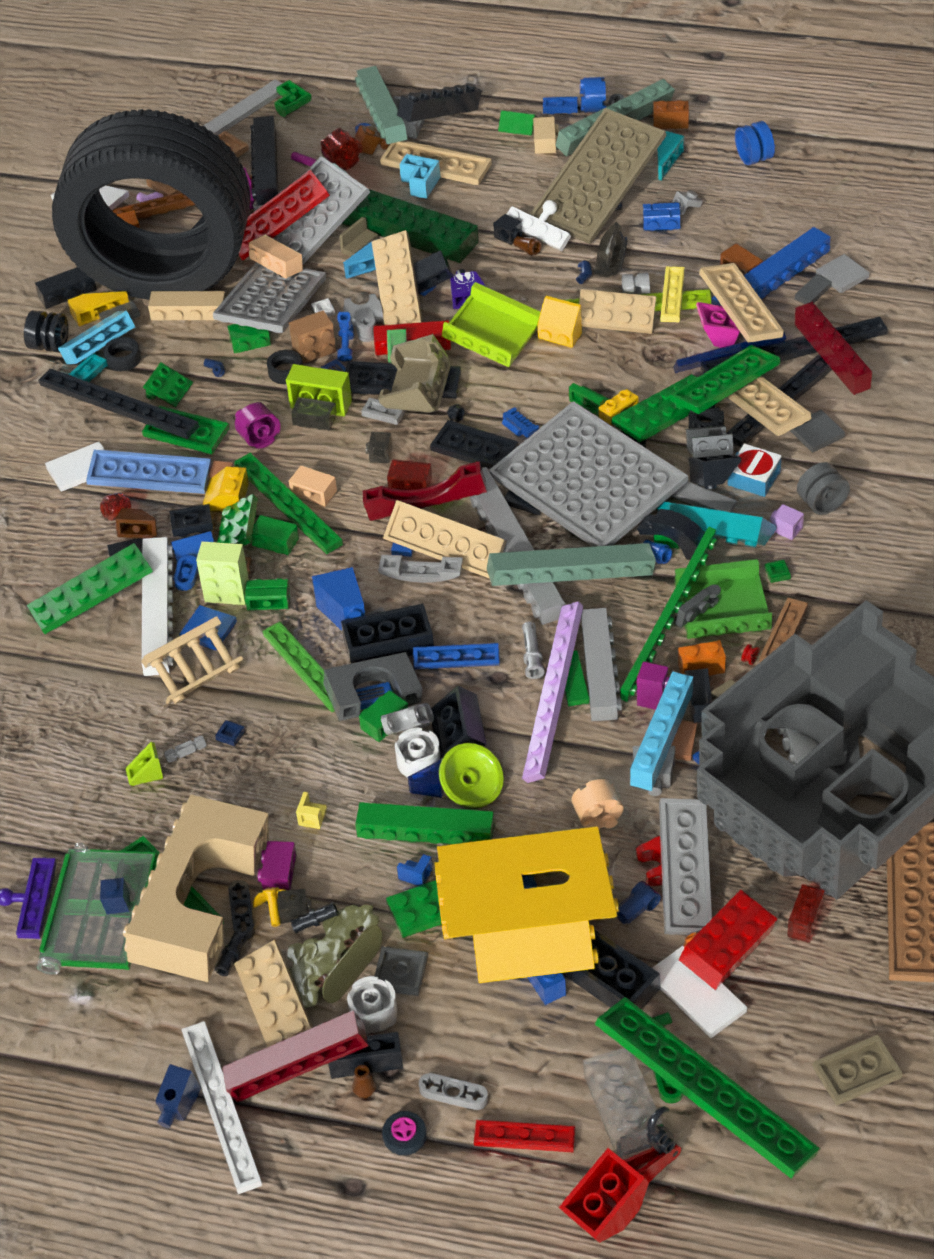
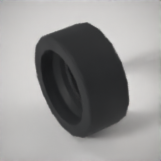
M117 337L110 340L104 347V357L107 360L108 367L115 371H128L136 367L141 360L137 341L129 337ZM120 351L132 352L125 357L113 356Z
M287 349L274 352L268 357L266 362L269 378L277 384L284 385L291 369L278 370L275 368L282 364L303 365L300 354Z

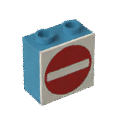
M744 444L741 450L736 453V456L741 457V462L729 476L728 486L765 497L781 471L782 455Z

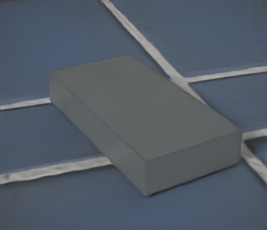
M816 274L795 294V300L803 304L815 303L832 287V281Z
M133 301L98 313L101 321L117 311L127 310L131 319L141 316L139 309Z

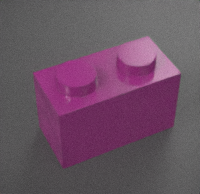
M647 662L642 663L637 676V706L656 710L670 678L668 676V667Z
M267 841L266 850H262L261 853L263 867L258 870V882H261L263 890L279 888L290 893L297 857L294 842Z

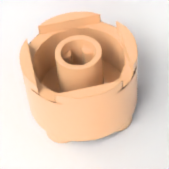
M597 779L586 783V788L583 790L578 788L574 792L572 804L584 828L598 826V829L603 827L613 828L617 825V820L622 815L624 807L614 785L610 784L608 780Z

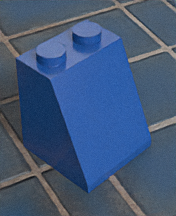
M353 567L312 576L317 608L341 631L342 620L365 616L364 602Z

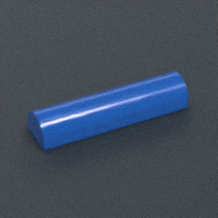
M499 643L413 647L414 670L500 666Z

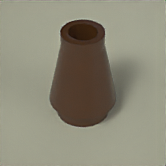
M517 236L514 240L515 247L531 256L537 255L542 247L541 242L537 238Z
M360 1065L354 1071L352 1090L357 1096L368 1098L376 1090V1082L370 1074L368 1067Z

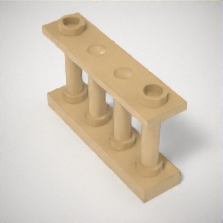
M217 616L143 657L141 662L145 669L150 666L156 668L170 691L171 695L165 701L167 705L172 702L177 704L186 698V694L226 672L231 674L240 668L239 665L243 661L242 656L233 660L217 634V629L221 625ZM204 636L212 640L226 663L216 670L199 644V639ZM186 646L192 647L207 672V675L198 680L181 654V649ZM168 656L175 659L189 682V685L178 690L163 665V659Z

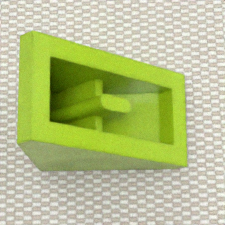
M150 742L125 768L129 785L135 786L163 779L154 742Z

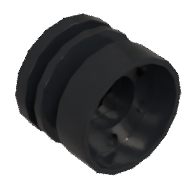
M31 310L24 324V342L26 347L35 350H43L45 348L46 351L60 353L58 348L67 343L69 325L66 315L53 312L47 314L44 311Z

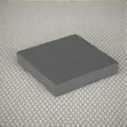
M822 410L811 414V420L790 430L812 453L845 437V432Z
M382 946L374 976L378 977L379 980L390 982L395 993L419 996L427 965L428 952Z

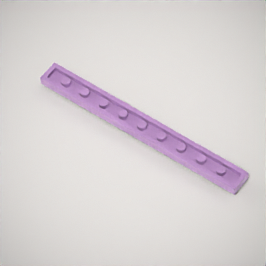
M579 601L561 607L522 779L527 783L544 779L583 610V605Z

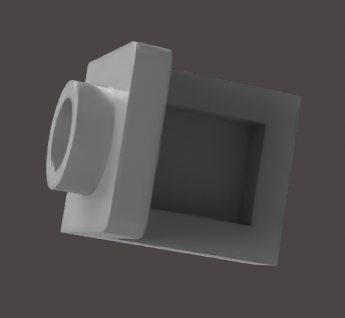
M688 190V192L677 191L672 203H679L680 215H684L688 206L700 208L703 201L697 197V193Z

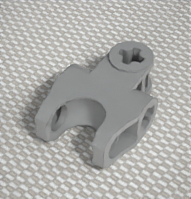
M369 294V301L362 305L352 303L351 298H344L343 310L350 313L352 325L356 327L359 340L363 342L373 341V326L384 322L381 303L376 295Z
M428 703L414 705L407 709L381 716L383 729L387 735L411 728H424L429 726L434 720L432 709Z

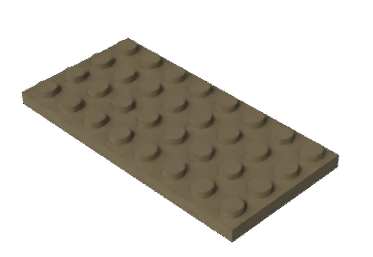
M605 108L530 215L539 219L543 212L544 202L552 200L557 204V210L554 214L549 215L545 222L568 232L574 238L592 244L666 137V131Z

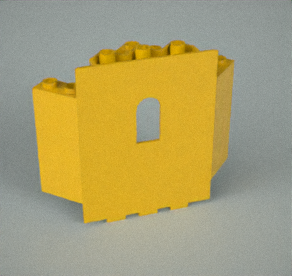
M598 826L437 846L439 862H435L434 865L443 939L473 935L479 983L595 969L594 964L598 963L597 949H592L591 940L595 939L594 926L589 925L588 920L597 921L617 917L616 912H619L617 898H613L611 890L614 889L613 877L608 875L607 867H609L608 854L603 853ZM553 871L566 872L570 877L564 884L524 889L522 875Z

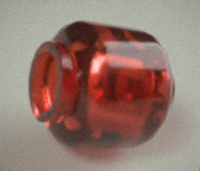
M120 492L105 496L100 503V511L103 517H107L110 521L116 520L121 508L131 509L130 499Z

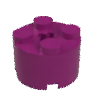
M261 402L250 404L238 410L235 414V429L249 446L258 449L265 448L275 441V435L280 432L281 426L278 418Z

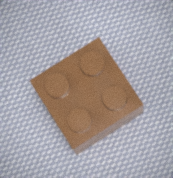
M324 310L289 322L292 349L300 354L303 364L336 352L333 323Z

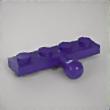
M33 858L25 893H13L9 888L0 889L1 906H9L13 902H23L16 931L17 938H41L57 865L55 858Z

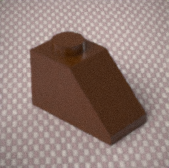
M121 508L116 517L117 537H158L157 523L154 517L142 509Z

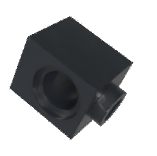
M503 214L493 223L494 237L509 245L514 243L517 236L522 237V222L507 214Z

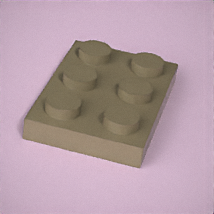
M878 1035L818 1059L812 1065L836 1106L899 1080L903 1074Z

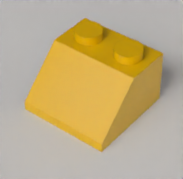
M546 296L537 324L538 338L573 348L582 334L581 305Z
M227 466L209 480L202 505L209 504L210 511L223 512V509L227 506H231L240 499L245 498L249 486L246 468Z

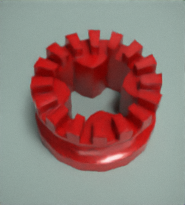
M748 644L742 653L741 661H748L749 665H753L757 660L756 656H759V647L753 648L752 644Z

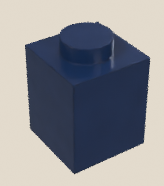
M124 877L101 880L100 901L107 915L130 912V891Z

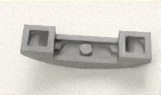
M381 555L378 571L385 576L403 581L420 583L440 582L460 576L463 558L442 557L441 562L403 561L402 555Z

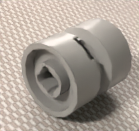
M638 273L637 276L622 274V293L650 294L649 274Z

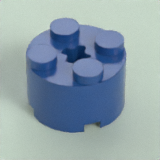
M584 77L580 79V94H583L580 101V110L584 111V113H595L606 108L604 106V101H606L605 77Z

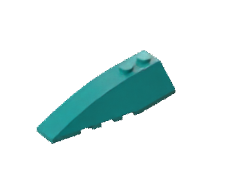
M663 502L657 507L658 510L667 509L685 515L699 525L704 532H706L708 526L716 529L715 537L726 539V543L737 545L738 542H744L745 546L756 548L757 545L765 546L777 528L776 525L763 517Z

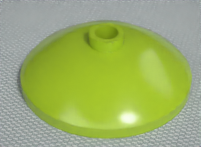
M473 743L457 745L445 754L439 767V779L443 790L452 801L460 806L472 809L485 807L492 803L502 790L504 781L502 767L494 754L483 746ZM463 778H467L469 783H465Z

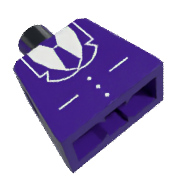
M459 269L453 275L454 277L450 278L453 309L461 308L470 296L472 285L475 282L486 287L476 271L466 272L464 269Z

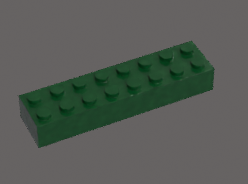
M368 189L370 193L342 222L352 226L361 217L366 218L367 229L381 237H387L406 230L409 234L410 247L431 254L441 251L446 259L460 264L479 243L478 225Z

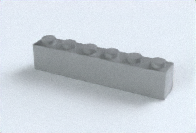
M606 608L583 609L581 626L591 721L618 720L617 711L621 710V698H616V694L620 693L619 681H614V677H618L617 664L613 665L612 661H616L615 648H611V645H614L613 632H609V629H612L611 616H607Z

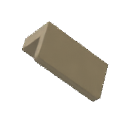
M361 217L340 234L341 253L351 257L371 241L378 239V234L367 229L366 218Z

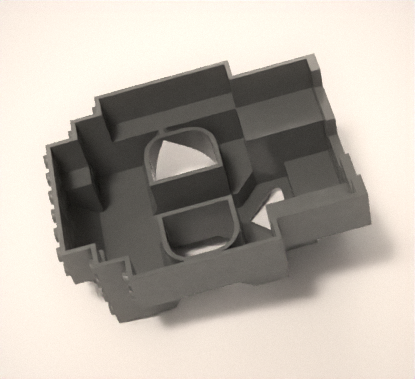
M867 600L813 645L797 634L792 635L702 710V738L699 740L697 797L703 804L709 805L714 809V824L720 831H725L737 844H742L755 858H760L772 871H777L783 877L804 876L808 881H813L825 894L831 895L836 900L872 868L877 870L934 818V677L915 664L917 650L882 626L883 611ZM767 729H791L807 735L819 743V745L794 766L766 743L765 735ZM864 736L905 765L906 771L903 772L874 749H871L860 759L858 738ZM886 792L895 799L882 812L871 815L860 813L847 805L858 794Z

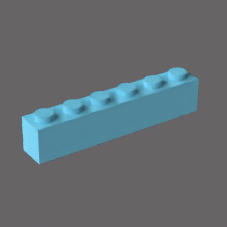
M672 671L631 766V786L649 791L653 790L692 697L693 676Z

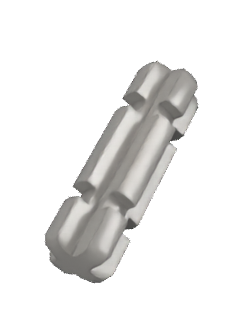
M200 735L194 738V741L189 740L175 746L174 750L172 748L164 752L165 758L168 763L176 761L177 757L182 758L194 753L197 748L198 750L205 748L206 741Z

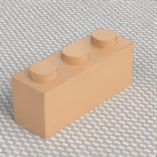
M267 235L249 242L250 259L284 278L303 271L302 254Z

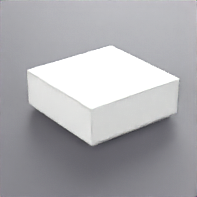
M328 298L311 303L314 313L324 310L327 316L335 315V309Z

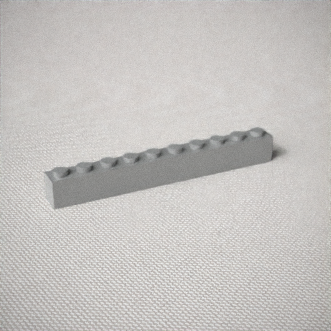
M487 467L482 468L486 479L487 492L470 496V501L473 508H477L480 521L485 522L487 533L507 540L503 552L534 551ZM553 582L517 584L519 590L522 589L524 592L526 603L531 604L534 617L538 618L542 625L559 620L561 607L565 606V603Z

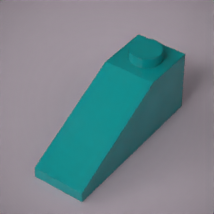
M666 131V137L657 148L658 180L662 181L684 151L683 135Z

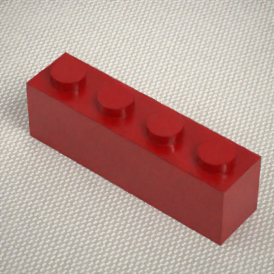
M449 320L373 326L376 356L388 355L387 330L406 329L407 342L433 334L444 350H451V341L442 337L444 322L449 323Z

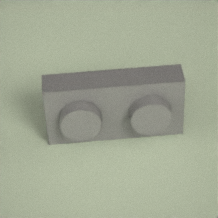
M369 398L361 410L364 417L398 425L405 414V410L387 409L380 404L379 400Z

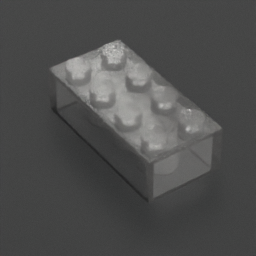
M621 1048L583 1060L585 1080L615 1154L623 1157L651 1148L652 1146L648 1142L649 1137H647V1122L657 1109L634 1055L627 1049ZM660 1117L656 1123L657 1125L663 1124Z

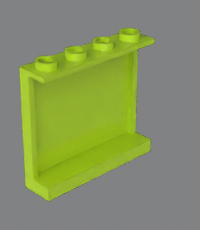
M475 282L472 285L470 296L449 323L444 322L442 337L499 364L510 367L538 329L537 324L541 312Z

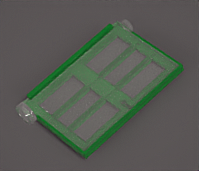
M76 843L74 849L69 848L68 853L65 854L41 941L37 969L50 975L58 974L61 966L130 970L131 962H128L127 952L124 950L126 937H123L125 925L132 920L134 906L140 903L142 889L144 887L147 888L149 884L150 872L155 870L158 857L156 852L88 849V846L84 843ZM124 877L130 891V912L107 915L100 901L101 880Z

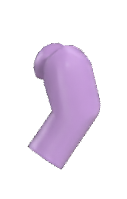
M140 192L137 194L136 199L144 202L164 196L159 192L149 195Z

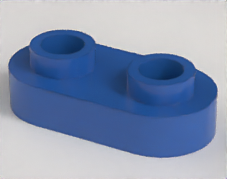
M186 555L179 559L173 578L175 587L178 590L187 591L195 585L198 575L197 558L195 556Z

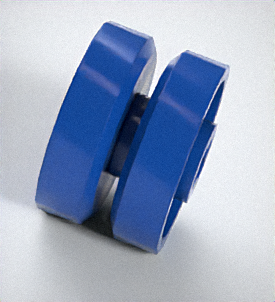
M761 120L752 123L750 126L745 125L736 129L735 144L744 164L749 166L759 162V160L764 161L773 158L775 154L774 139L769 126Z

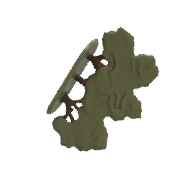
M365 904L361 907L350 905L338 909L339 916L323 922V929L326 935L323 939L311 938L302 944L295 943L289 945L287 958L293 962V967L288 969L305 1008L316 1005L318 991L321 987H323V998L328 1003L337 1002L379 951L382 943V932L377 926L380 922L379 916L372 913L373 905ZM360 926L364 927L363 931H360ZM352 930H356L358 933L355 937L356 940L351 938L350 933ZM347 941L352 942V944L346 945L345 943ZM351 946L341 958L340 955L344 949ZM319 980L322 981V983L317 985L315 984V981Z

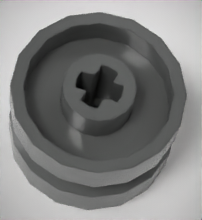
M828 462L818 463L809 468L801 476L797 484L798 495L818 515H826L835 511L844 503L850 492L848 481Z

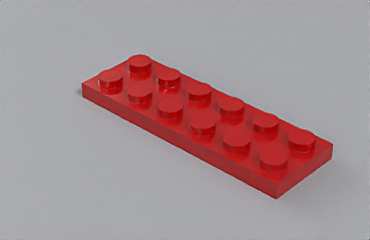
M311 170L248 216L239 252V257L242 261L249 257V242L264 235L273 239L330 196Z

